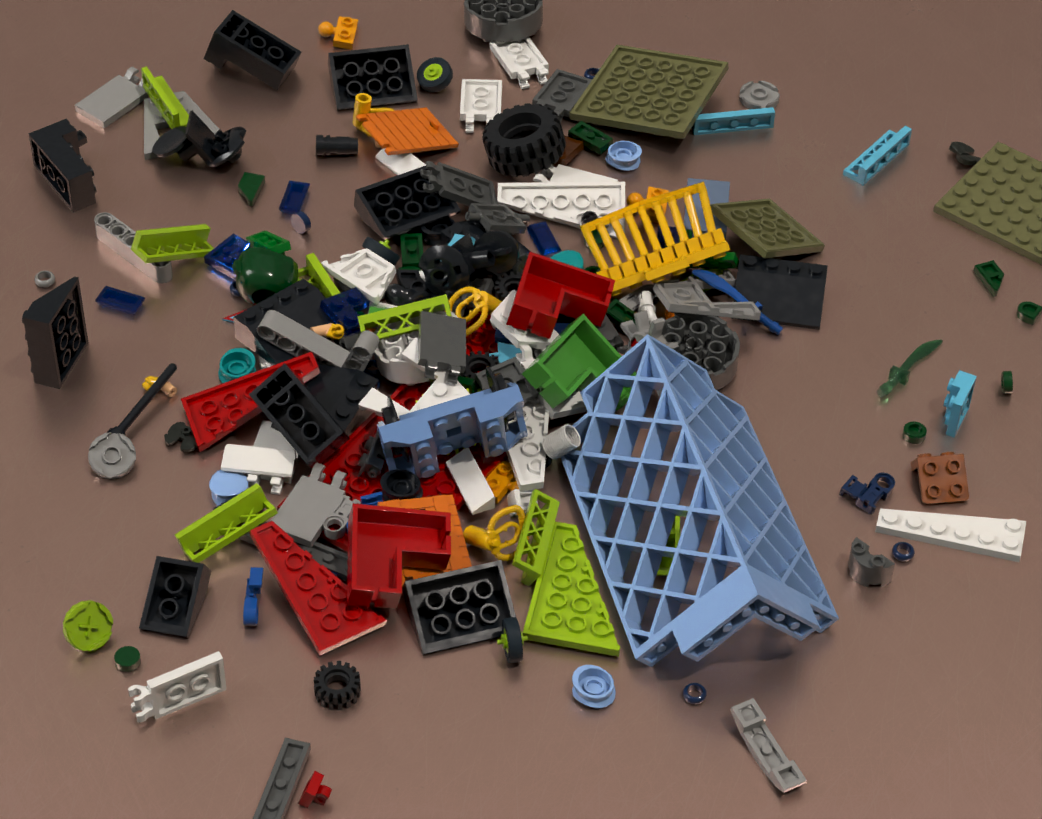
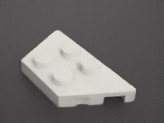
M367 248L356 251L353 254L340 256L341 261L328 264L327 260L321 262L328 274L376 305L380 302L387 287L397 273L393 264Z
M512 290L492 312L490 321L516 348L529 345L531 348L543 349L546 345H550L559 335L554 329L551 338L548 339L530 333V329L524 331L506 325L516 291Z

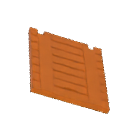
M427 107L358 114L356 116L359 122H363L362 126L380 147L385 149L387 155L458 148L459 145Z
M453 495L378 502L377 506L451 513V533L449 535L451 536V557L446 570L402 566V586L406 580L418 579L472 566Z

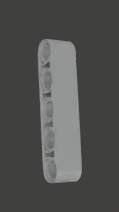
M103 212L95 216L96 236L101 242L155 282L167 283L172 280L171 261L145 263L131 250L136 233L134 230L110 213Z

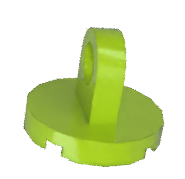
M92 600L81 601L73 605L66 613L63 621V634L66 641L78 650L95 651L105 645L112 634V615L103 604Z

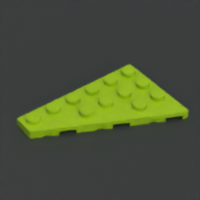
M555 521L542 573L536 581L523 629V636H527L530 641L619 657L620 645L617 643L606 605L599 593V586L594 579V572L590 561L585 554L584 544L580 539L577 525Z

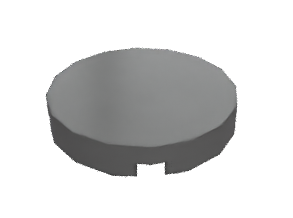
M750 81L741 87L739 100L748 109L775 108L779 103L780 94L777 87L769 82L759 81L758 83H753V81Z
M112 432L104 433L98 436L90 445L88 453L89 464L92 470L100 477L109 480L119 479L133 469L136 461V450L132 441L125 435Z

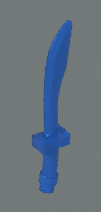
M707 270L692 271V274L702 281L728 294L737 302H749L741 293L718 275ZM757 301L755 305L759 310H762L763 305ZM761 312L760 320L758 321L767 327L770 332L779 335L783 327Z

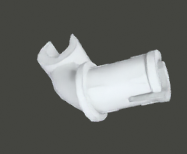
M642 291V294H639L640 306L638 307V312L647 310L651 326L653 320L661 319L662 317L658 318L655 314L656 308L653 305V294L650 291Z

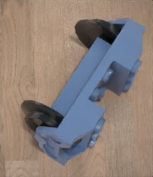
M486 366V375L490 389L399 416V419L391 397L387 396V407L381 409L384 422H378L377 431L389 471L395 469L413 472L418 478H428L440 472L437 455L439 454L446 455L452 452V450L462 447L469 448L479 442L485 458L490 456L496 457L510 450L521 438L528 436L522 408L524 407V400L518 385L509 382L506 386L502 374H494L491 368ZM392 449L395 455L402 454L403 456L393 458Z

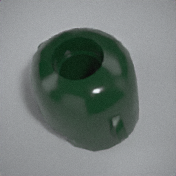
M263 247L244 250L232 264L233 271L236 274L238 292L247 303L253 306L296 283L299 277L298 264L291 257Z

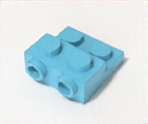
M959 370L955 378L951 377L947 386V391H950V394H947L943 404L944 407H947L944 423L948 425L946 435L955 438L970 408L977 376Z

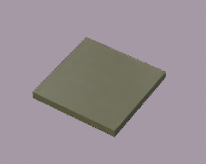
M770 198L711 204L712 214L763 258L822 252L825 247L823 242Z

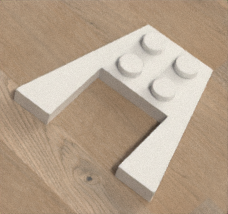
M415 337L402 352V359L425 372V366L418 365V338ZM437 369L434 373L436 380L410 411L394 400L392 401L399 419L401 415L467 396L470 393L458 381L457 384L447 382L448 370ZM372 387L358 404L359 409L363 411L366 409L383 417L381 409L387 407V396Z

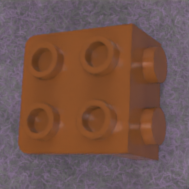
M944 452L940 456H932L930 453L920 454L911 462L912 472L918 471L923 504L964 502L969 499L964 454H955L954 452Z

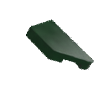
M245 172L238 184V191L246 198L249 206L254 205L265 183L264 175Z
M994 260L975 265L973 270L992 296H997L1004 278L1002 270Z

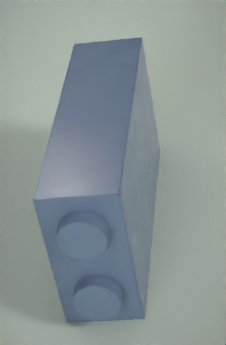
M688 178L687 186L704 181L710 205L729 202L730 182ZM699 193L692 195L702 234L708 231ZM685 205L684 225L686 229L692 231ZM713 215L716 229H722L726 240L727 226Z

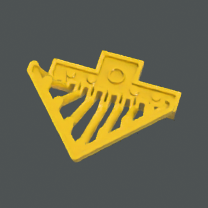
M704 181L636 202L580 226L582 234L601 270L596 273L615 280L611 296L622 293L621 289L630 286V289L643 285L642 281L651 280L652 283L664 280V275L672 273L674 276L686 272L685 268L689 267V264H692L693 267L706 263V258L713 256L714 259L726 256V251L730 250L722 229H716ZM699 193L708 231L702 234L692 195ZM684 198L694 237L691 239L688 238L676 199ZM668 202L680 238V242L677 244L673 239L661 206L663 203ZM653 207L667 245L665 248H661L647 213V208ZM636 212L639 213L654 252L648 253L633 217V214ZM625 218L640 257L635 258L619 219ZM611 223L627 259L626 262L622 263L605 225ZM598 230L614 266L608 267L591 231Z

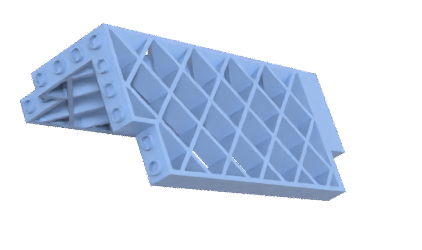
M647 334L580 392L587 413L572 426L578 431L581 439L580 444L583 443L581 451L572 450L561 456V460L636 660L652 667L679 646L682 655L698 662L754 618L799 641H802L814 631L822 633L839 620L745 408L715 390L706 369ZM638 369L636 376H630ZM623 387H630L632 389L623 415L615 414ZM662 388L654 417H644L652 391ZM610 426H619L611 453H602ZM640 428L649 429L641 457H631ZM680 431L672 460L662 461L670 432ZM603 464L606 465L598 493H590L597 465ZM627 468H635L636 472L628 497H618ZM657 472H668L659 501H648ZM688 475H699L690 506L679 505ZM614 507L624 508L615 537H607L606 531ZM644 512H654L645 543L635 542ZM675 516L686 517L677 548L667 547L666 544ZM707 520H718L719 523L709 553L699 552L698 548ZM631 552H639L641 556L632 584L624 583L623 577ZM662 556L673 558L663 590L653 588ZM694 561L706 563L696 595L684 594ZM727 567H738V569L723 580ZM649 597L660 599L650 632L643 631L641 622ZM681 603L691 605L677 616Z

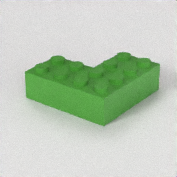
M582 314L551 342L522 375L535 389L539 388L541 390L539 394L552 408H555L569 398L578 387L581 390L586 388L622 356L591 321ZM634 372L630 376H636L637 373ZM623 387L616 411L627 403L632 388Z

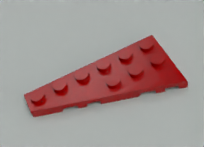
M313 353L303 354L181 398L199 451L202 452L262 412L249 394L284 363L297 373L304 383L318 375L320 370Z
M270 521L250 530L253 542L319 656L386 625L387 620L381 615L378 616L370 609V606L347 605V585L323 564L320 565L307 550L304 551L294 542V539L275 522Z

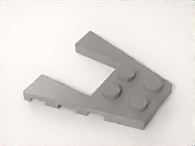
M185 91L173 92L188 114L193 110L214 134L219 130ZM151 98L144 99L145 160L158 158L153 153V146L160 137L157 130L170 127Z
M724 270L723 275H718L735 288L736 279L729 270ZM689 276L687 281L679 282L677 278L654 283L653 291L668 312L760 320L761 311L753 301L711 302L702 289L715 288L700 278L696 279V276Z

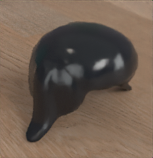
M390 284L385 291L386 303L395 306L421 301L429 297L427 291L417 292L414 289H404L399 284Z

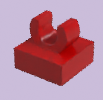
M314 771L298 802L299 805L308 808L311 802L314 801L324 806L332 789L328 786L320 785L324 777L323 774Z

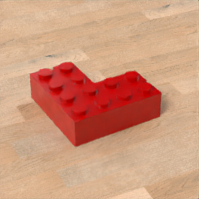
M529 252L506 325L524 331L530 329V333L550 339L558 315L561 313L576 319L584 314L593 325L601 327L609 307L615 280Z
M353 503L348 518L347 605L370 606V603L374 602V607L397 609L402 595V566L446 570L451 557V536H449L451 533V513Z

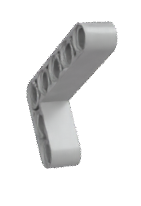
M268 310L257 327V333L261 338L295 357L312 352L317 364L357 369L362 372L369 363L380 341L375 333L362 331L349 352L275 310Z

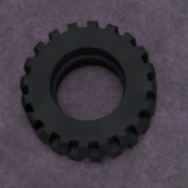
M530 103L522 106L516 105L514 108H507L502 113L496 114L493 120L490 119L485 126L482 137L490 165L497 172L506 176L511 175L512 177H518L519 175L525 177L550 168L551 164H555L559 160L566 147L558 114L548 106L536 103L535 105Z

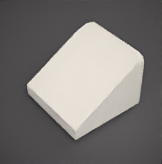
M519 489L512 490L507 495L508 507L518 505L526 515L530 497L534 490L522 492ZM516 512L509 514L510 517H518Z

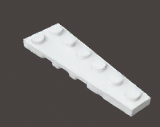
M880 508L875 532L1020 562L1026 521L1014 518L999 519Z

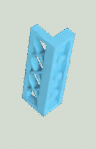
M773 107L700 114L691 129L694 135L773 128L775 110Z
M904 126L897 133L888 130L843 170V175L864 186L909 145L912 129ZM853 170H858V174H856V173H854V172H852V171H853Z

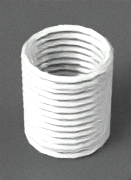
M570 424L563 425L542 439V447L545 453L554 460L579 447L581 443L578 431Z

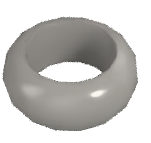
M40 271L35 275L34 281L37 286L47 288L54 284L55 276L50 271ZM42 278H50L45 281L40 280Z

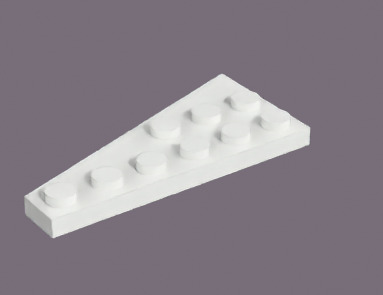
M625 181L498 183L497 203L507 205L515 211L581 229V217L586 211H593L600 218L625 207ZM625 218L619 219V222L625 233ZM611 223L605 225L610 237L617 239Z
M538 398L525 403L524 407H522L528 436L521 438L510 450L506 451L520 492L541 489L544 486L546 453L542 447V439L548 434L549 411L546 408L544 409V405L540 403Z

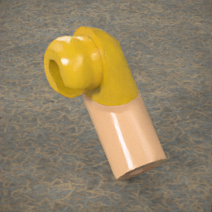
M328 323L310 327V330L322 337L337 340L344 335V327L340 324Z
M146 377L142 387L148 391L158 377ZM168 381L160 389L169 397H173L177 393V388Z

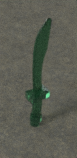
M943 340L928 341L920 345L900 368L893 365L890 369L889 380L883 383L877 390L878 396L884 397L888 395L898 383L906 385L910 376V371L908 370L918 360L934 351L942 344Z

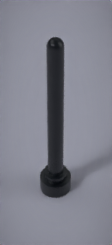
M169 364L118 427L110 428L106 433L112 432L126 435L127 429L177 370L176 364Z

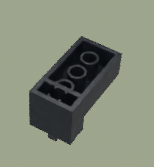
M232 10L214 31L203 59L214 64L219 69L227 61H230L278 90L295 68L302 52Z
M67 118L28 133L34 167L74 213L95 204L97 190L93 184L94 172L91 166H87L84 163L79 151V147L87 143L86 135L81 130L77 131Z
M285 363L249 394L311 468H313L315 463L321 464L350 439L312 394L309 387L298 374Z

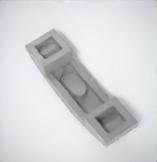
M752 698L731 707V713L745 744L769 780L783 793L806 784L807 780L795 761L788 760L766 726L767 718L755 699Z

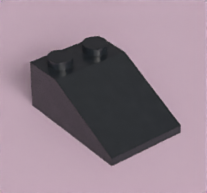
M156 556L139 629L188 637L206 596L211 570L203 563Z

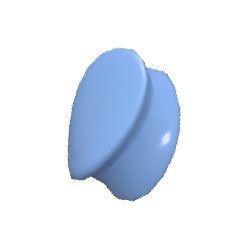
M618 141L609 146L605 160L614 168L624 171L635 170L641 162L642 149L634 142Z
M220 469L213 474L209 482L213 501L218 506L248 489L247 477L244 473L227 472Z
M583 665L574 671L572 676V693L577 701L592 708H604L613 703L616 690L611 674L595 665Z

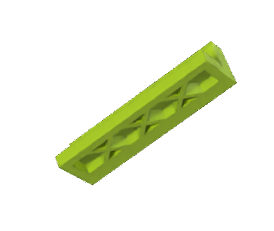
M147 66L141 68L143 88L170 128L187 127L189 114L162 75L154 77Z
M206 224L137 230L131 250L145 263L215 256L217 252L207 242L211 228Z
M314 253L306 255V267L298 269L299 277L309 274L310 279L308 282L319 289L347 324V320L351 316L349 305Z
M445 294L357 317L361 332L380 326L381 328L376 335L379 337V340L418 331L419 324L415 325L409 319L420 316L421 311L434 313L446 310L447 316H452L448 297ZM403 321L397 330L386 327L387 324Z
M256 483L175 534V537L183 553L192 562L200 563L278 512L266 499L261 486ZM264 508L267 509L266 511L262 512L261 514H257V513H258L259 511H261L262 509H264ZM244 522H245V524H243L242 526L236 527V526L239 525L240 523H244ZM225 535L220 540H216L218 537ZM203 548H204V550H202L201 552L197 553L196 555L193 554L194 552L198 551L199 549H203Z
M537 489L531 494L512 563L513 566L523 571L521 583L530 586L542 573L560 504L556 499ZM537 499L545 503L541 509L537 504ZM535 517L538 518L536 527L532 522V518ZM532 535L533 538L530 545V543L527 540V536ZM523 554H528L526 562L521 560Z

